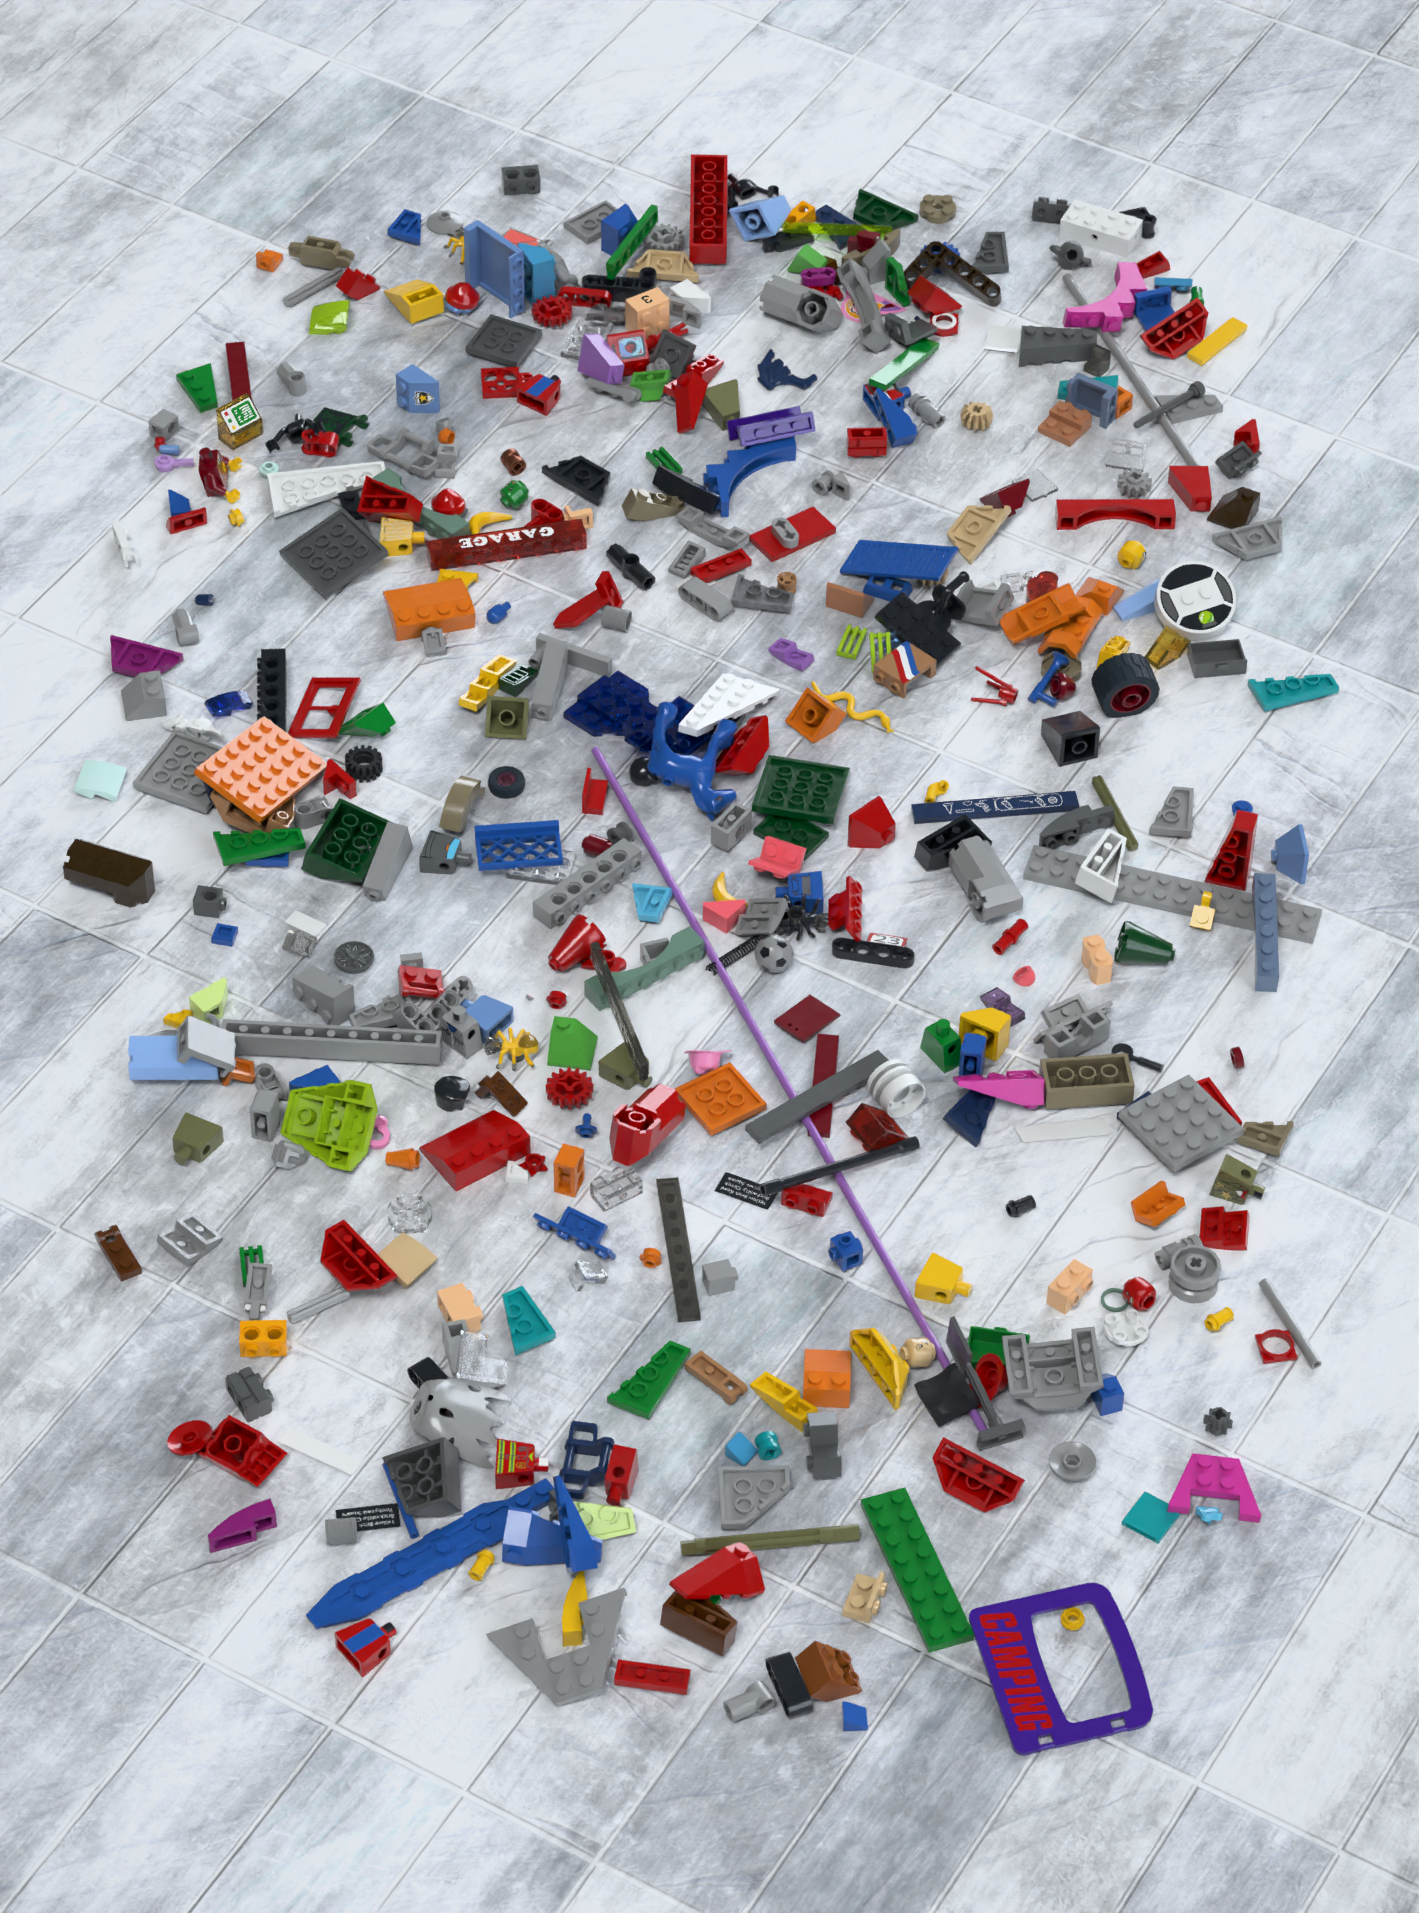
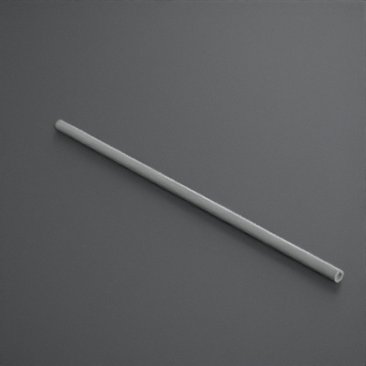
M1069 273L1065 274L1062 280L1079 305H1089V301ZM1095 327L1151 411L1159 408L1160 405L1111 333L1102 332L1100 327ZM1164 413L1157 417L1189 466H1201L1167 415Z

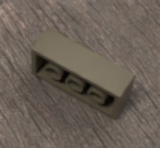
M1127 1053L1040 1059L1039 1075L1045 1079L1044 1105L1046 1110L1129 1104L1133 1102L1135 1084Z

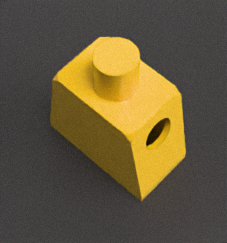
M932 1252L915 1282L914 1297L951 1304L956 1294L969 1297L972 1284L963 1281L964 1269L961 1266Z

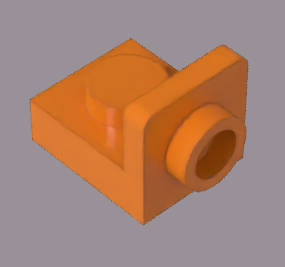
M266 249L264 252L258 251L256 253L258 269L274 272L283 260L282 253Z
M1120 386L1117 387L1118 396L1115 419H1118L1132 409L1133 394Z
M235 1057L236 1066L225 1078L221 1077L222 1085L227 1086L231 1079L252 1083L255 1079L254 1062Z

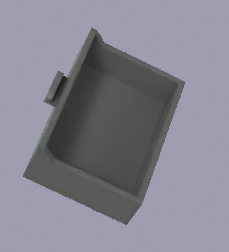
M1239 639L1188 643L1187 656L1194 678L1246 674L1248 660L1245 658Z

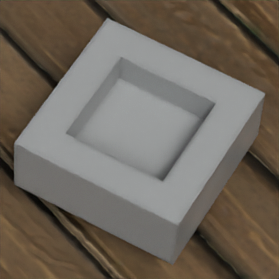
M422 952L400 955L401 965L423 968Z

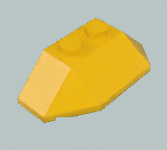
M876 1328L854 1329L850 1331V1348L894 1410L899 1409L908 1384V1373H910L907 1362L905 1360L902 1361L896 1347L893 1344L891 1345L887 1338Z

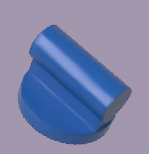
M589 1113L583 1115L582 1125L575 1127V1132L583 1138H590L593 1134L597 1133V1127L591 1125L592 1117Z

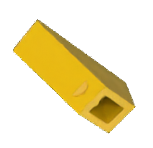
M1122 636L1111 637L1099 651L1097 667L1115 655L1127 653L1131 641H1127Z

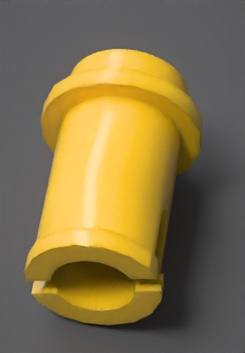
M1224 1307L1214 1315L1209 1314L1204 1324L1209 1331H1218L1222 1325L1234 1319V1313L1229 1307Z
M486 1549L478 1552L477 1560L469 1570L468 1575L475 1581L482 1580L488 1567L494 1564V1554Z

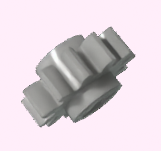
M1131 468L1129 472L1124 470L1123 474L1118 476L1117 488L1121 489L1120 493L1126 492L1127 497L1132 495L1138 498V495L1146 496V492L1151 491L1152 478H1149V473L1143 474L1142 469L1134 470Z

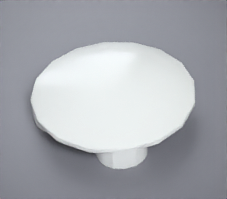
M1134 1309L1107 1314L1103 1324V1331L1110 1341L1122 1346H1135L1142 1343L1147 1338L1149 1330L1147 1323L1139 1317V1312Z

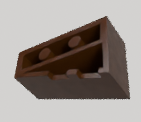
M674 1591L663 1604L661 1626L721 1656L735 1642L738 1621L718 1603L713 1604L709 1599H685L678 1592Z

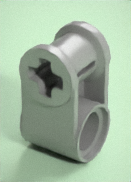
M320 795L296 803L294 806L295 826L300 829H308L324 823L333 809L327 804V798Z
M268 1063L257 1065L254 1071L256 1089L277 1093L278 1100L281 1098L284 1100L288 1099L286 1086L280 1080L274 1067Z

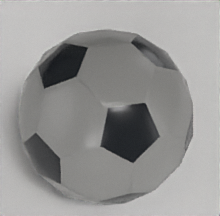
M771 934L765 936L758 942L755 948V959L758 965L768 972L777 973L783 971L789 966L793 958L791 944L785 937Z

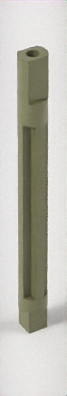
M859 1524L697 1538L680 1541V1549L682 1555L714 1554L722 1548L738 1542L748 1546L749 1550L860 1541Z

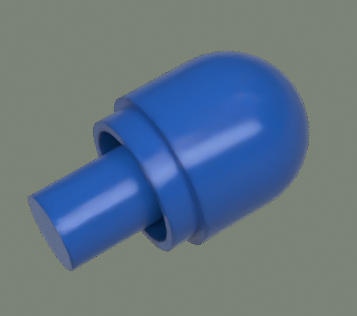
M506 601L502 605L497 604L489 609L486 614L488 622L497 624L507 615L506 611L511 608L510 603Z

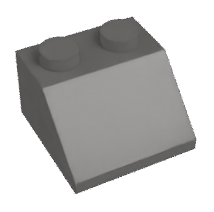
M160 670L139 673L121 690L126 721L167 716Z

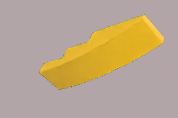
M497 655L480 669L479 677L470 683L469 691L459 698L458 705L477 712L487 703V697L493 696L499 689V679L511 671L517 661Z
M767 1371L750 1384V1388L802 1433L803 1423H807V1413L818 1412L817 1407L800 1398L799 1390Z

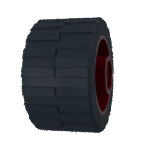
M1122 653L1115 655L1100 664L1091 678V684L1102 711L1113 718L1140 714L1147 710L1159 696L1160 688L1149 661L1141 654Z

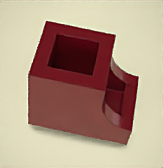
M863 229V231L858 232L857 236H850L847 243V254L854 250L862 253L874 247L881 240V233Z

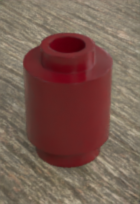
M589 834L588 837L585 836L582 841L584 853L593 857H597L614 845L609 839L594 834Z

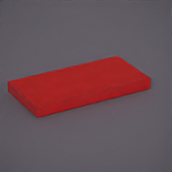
M812 506L786 518L799 534L797 547L791 549L783 547L772 534V525L751 534L749 541L771 562H774L835 534L836 527Z

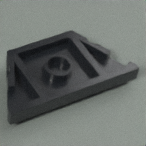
M583 456L559 461L558 466L550 468L548 465L542 466V473L591 502L597 505L601 504L610 481L609 471Z

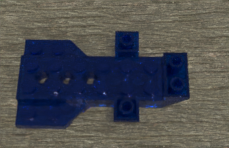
M618 670L610 677L603 675L578 694L577 702L563 712V718L593 737H602L604 733L624 736L625 742L639 751L648 753V751L652 750L653 728L656 715L658 714V707L650 703L648 688ZM678 696L670 702L676 705L678 711L673 727L665 732L666 742L674 753L691 755L709 741L712 735L707 732L695 737L678 732L679 724L695 706Z

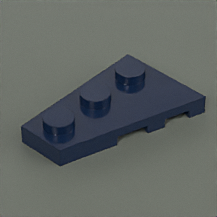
M827 204L815 211L816 222L823 230L829 233V238L837 243L840 251L847 247L850 236H857L859 231L866 230V228Z
M969 1090L945 1114L943 1120L972 1145L977 1147L996 1097Z

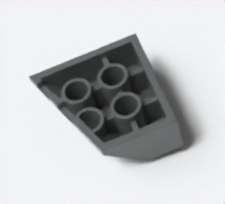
M442 1437L382 1457L384 1463L388 1466L389 1475L396 1485L397 1494L407 1515L442 1518L462 1511L458 1448L446 1438Z

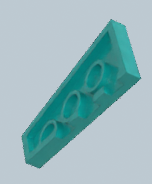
M1331 674L1305 675L1301 679L1287 676L1285 680H1274L1273 677L1265 678V681L1258 682L1255 679H1248L1247 684L1264 711L1339 692V685Z

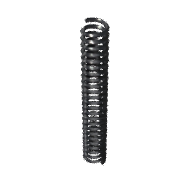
M761 935L753 936L732 949V951L719 957L724 968L726 969L728 965L730 966L733 962L754 951L756 948L755 942L758 944V941L762 939ZM712 962L711 964L707 965L706 970L708 968L709 971H711V968L714 972L713 975L718 974L717 971L715 972L714 968L716 969L715 965L717 963Z

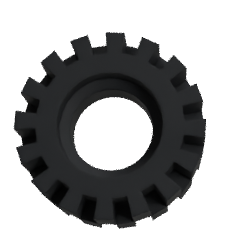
M361 745V748L355 746L354 750L350 749L349 753H346L345 772L353 777L355 781L359 779V783H363V780H366L368 783L370 779L374 781L376 776H381L383 771L381 752L377 751V748L372 749V746L369 745L365 748V745ZM360 763H369L368 765H359Z

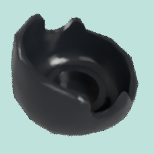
M639 757L630 765V780L639 786L652 785L658 779L648 771L649 757Z

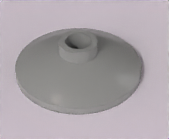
M446 210L435 212L427 219L428 229L439 235L457 233L464 224L463 218L458 213Z
M1074 1441L1063 1442L1052 1449L1049 1455V1465L1057 1476L1066 1480L1077 1481L1085 1479L1093 1473L1096 1467V1457L1094 1452L1082 1443Z

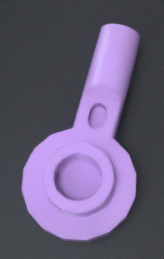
M163 454L158 456L154 463L158 471L168 472L174 468H179V466H194V458L173 459L171 456Z

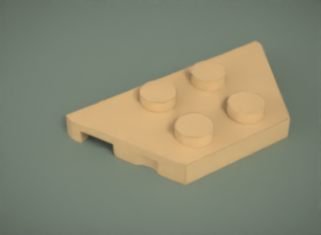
M648 249L635 262V266L632 269H627V277L639 278L642 268L652 267L657 272V279L684 281L688 279L691 282H699V274L695 273L694 266L688 260L686 252Z
M968 505L948 530L947 538L955 547H958L959 553L968 564L971 565L1002 525L1011 513V507L1004 506V509H993L992 505L982 507Z

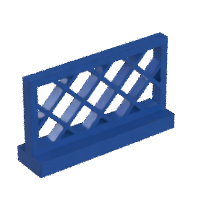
M559 820L474 826L479 871L563 865ZM549 841H555L552 845L546 843ZM524 843H533V844L529 847V846L525 845ZM506 844H513L509 848L504 846ZM540 845L546 850L539 853L535 849ZM482 846H491V847L487 850V849L483 848ZM518 847L525 850L520 855L514 852ZM497 848L503 851V853L500 856H497L492 852H494ZM552 852L558 858H548L546 856ZM531 854L536 858L534 860H528L525 857ZM508 855L515 858L513 861L504 860ZM486 857L494 860L491 863H482Z

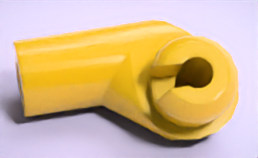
M941 780L929 785L925 796V803L935 802L936 797L945 794L949 789V783Z

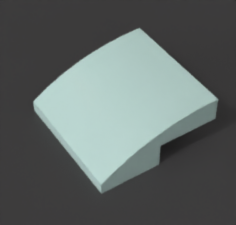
M85 760L73 792L93 799L94 795H98L115 802L127 768L103 761Z

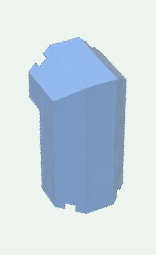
M177 1035L129 1036L128 1056H130V1062H128L130 1080H218L219 1078L218 1066L192 1056L185 1064L177 1061Z

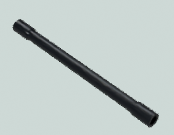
M916 1136L888 1146L801 1173L764 1182L759 1186L760 1192L765 1197L781 1192L784 1189L896 1154L919 1149V1140Z

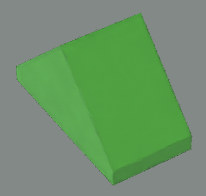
M805 244L787 270L788 272H802L804 269L822 268L826 266L828 260L808 244Z

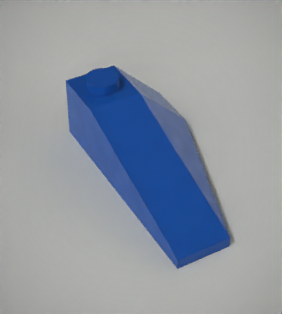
M554 1476L553 1482L566 1571L570 1573L598 1568L597 1563H601L599 1548L595 1549L594 1542L561 1476Z
M509 1507L502 1543V1562L520 1565L565 1563L559 1521L553 1520L551 1522L540 1517V1513L533 1510ZM590 1535L595 1549L599 1548L602 1559L603 1540Z

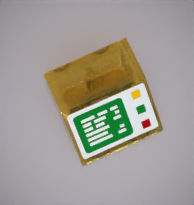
M246 393L216 409L218 439L231 450H235L263 435L262 418L249 394Z

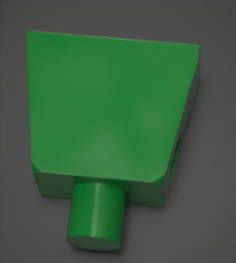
M940 1019L924 1029L920 1048L944 1074L959 1067L961 1038L950 1027V1022L947 1019Z

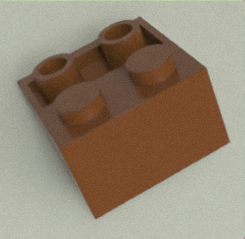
M814 1641L795 1657L810 1697L830 1702L862 1692L859 1676L854 1671L851 1657L846 1651Z

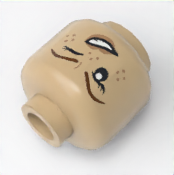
M921 1337L905 1340L899 1354L902 1361L905 1360L909 1368H925L934 1361L936 1351L934 1344L929 1339Z

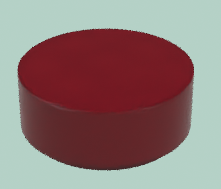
M1239 1046L1231 1048L1230 1056L1234 1068H1244L1241 1048Z

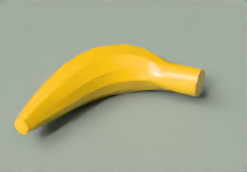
M490 511L475 514L468 521L472 540L474 541L476 537H480V529L483 526L511 520L512 515Z
M721 872L712 886L714 900H737L727 892L725 873Z

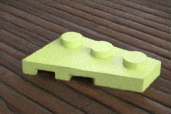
M573 1501L590 1535L603 1540L636 1533L631 1508Z

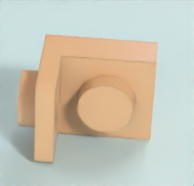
M568 505L564 506L563 524L568 526L570 532L593 528V512L591 508L572 512Z

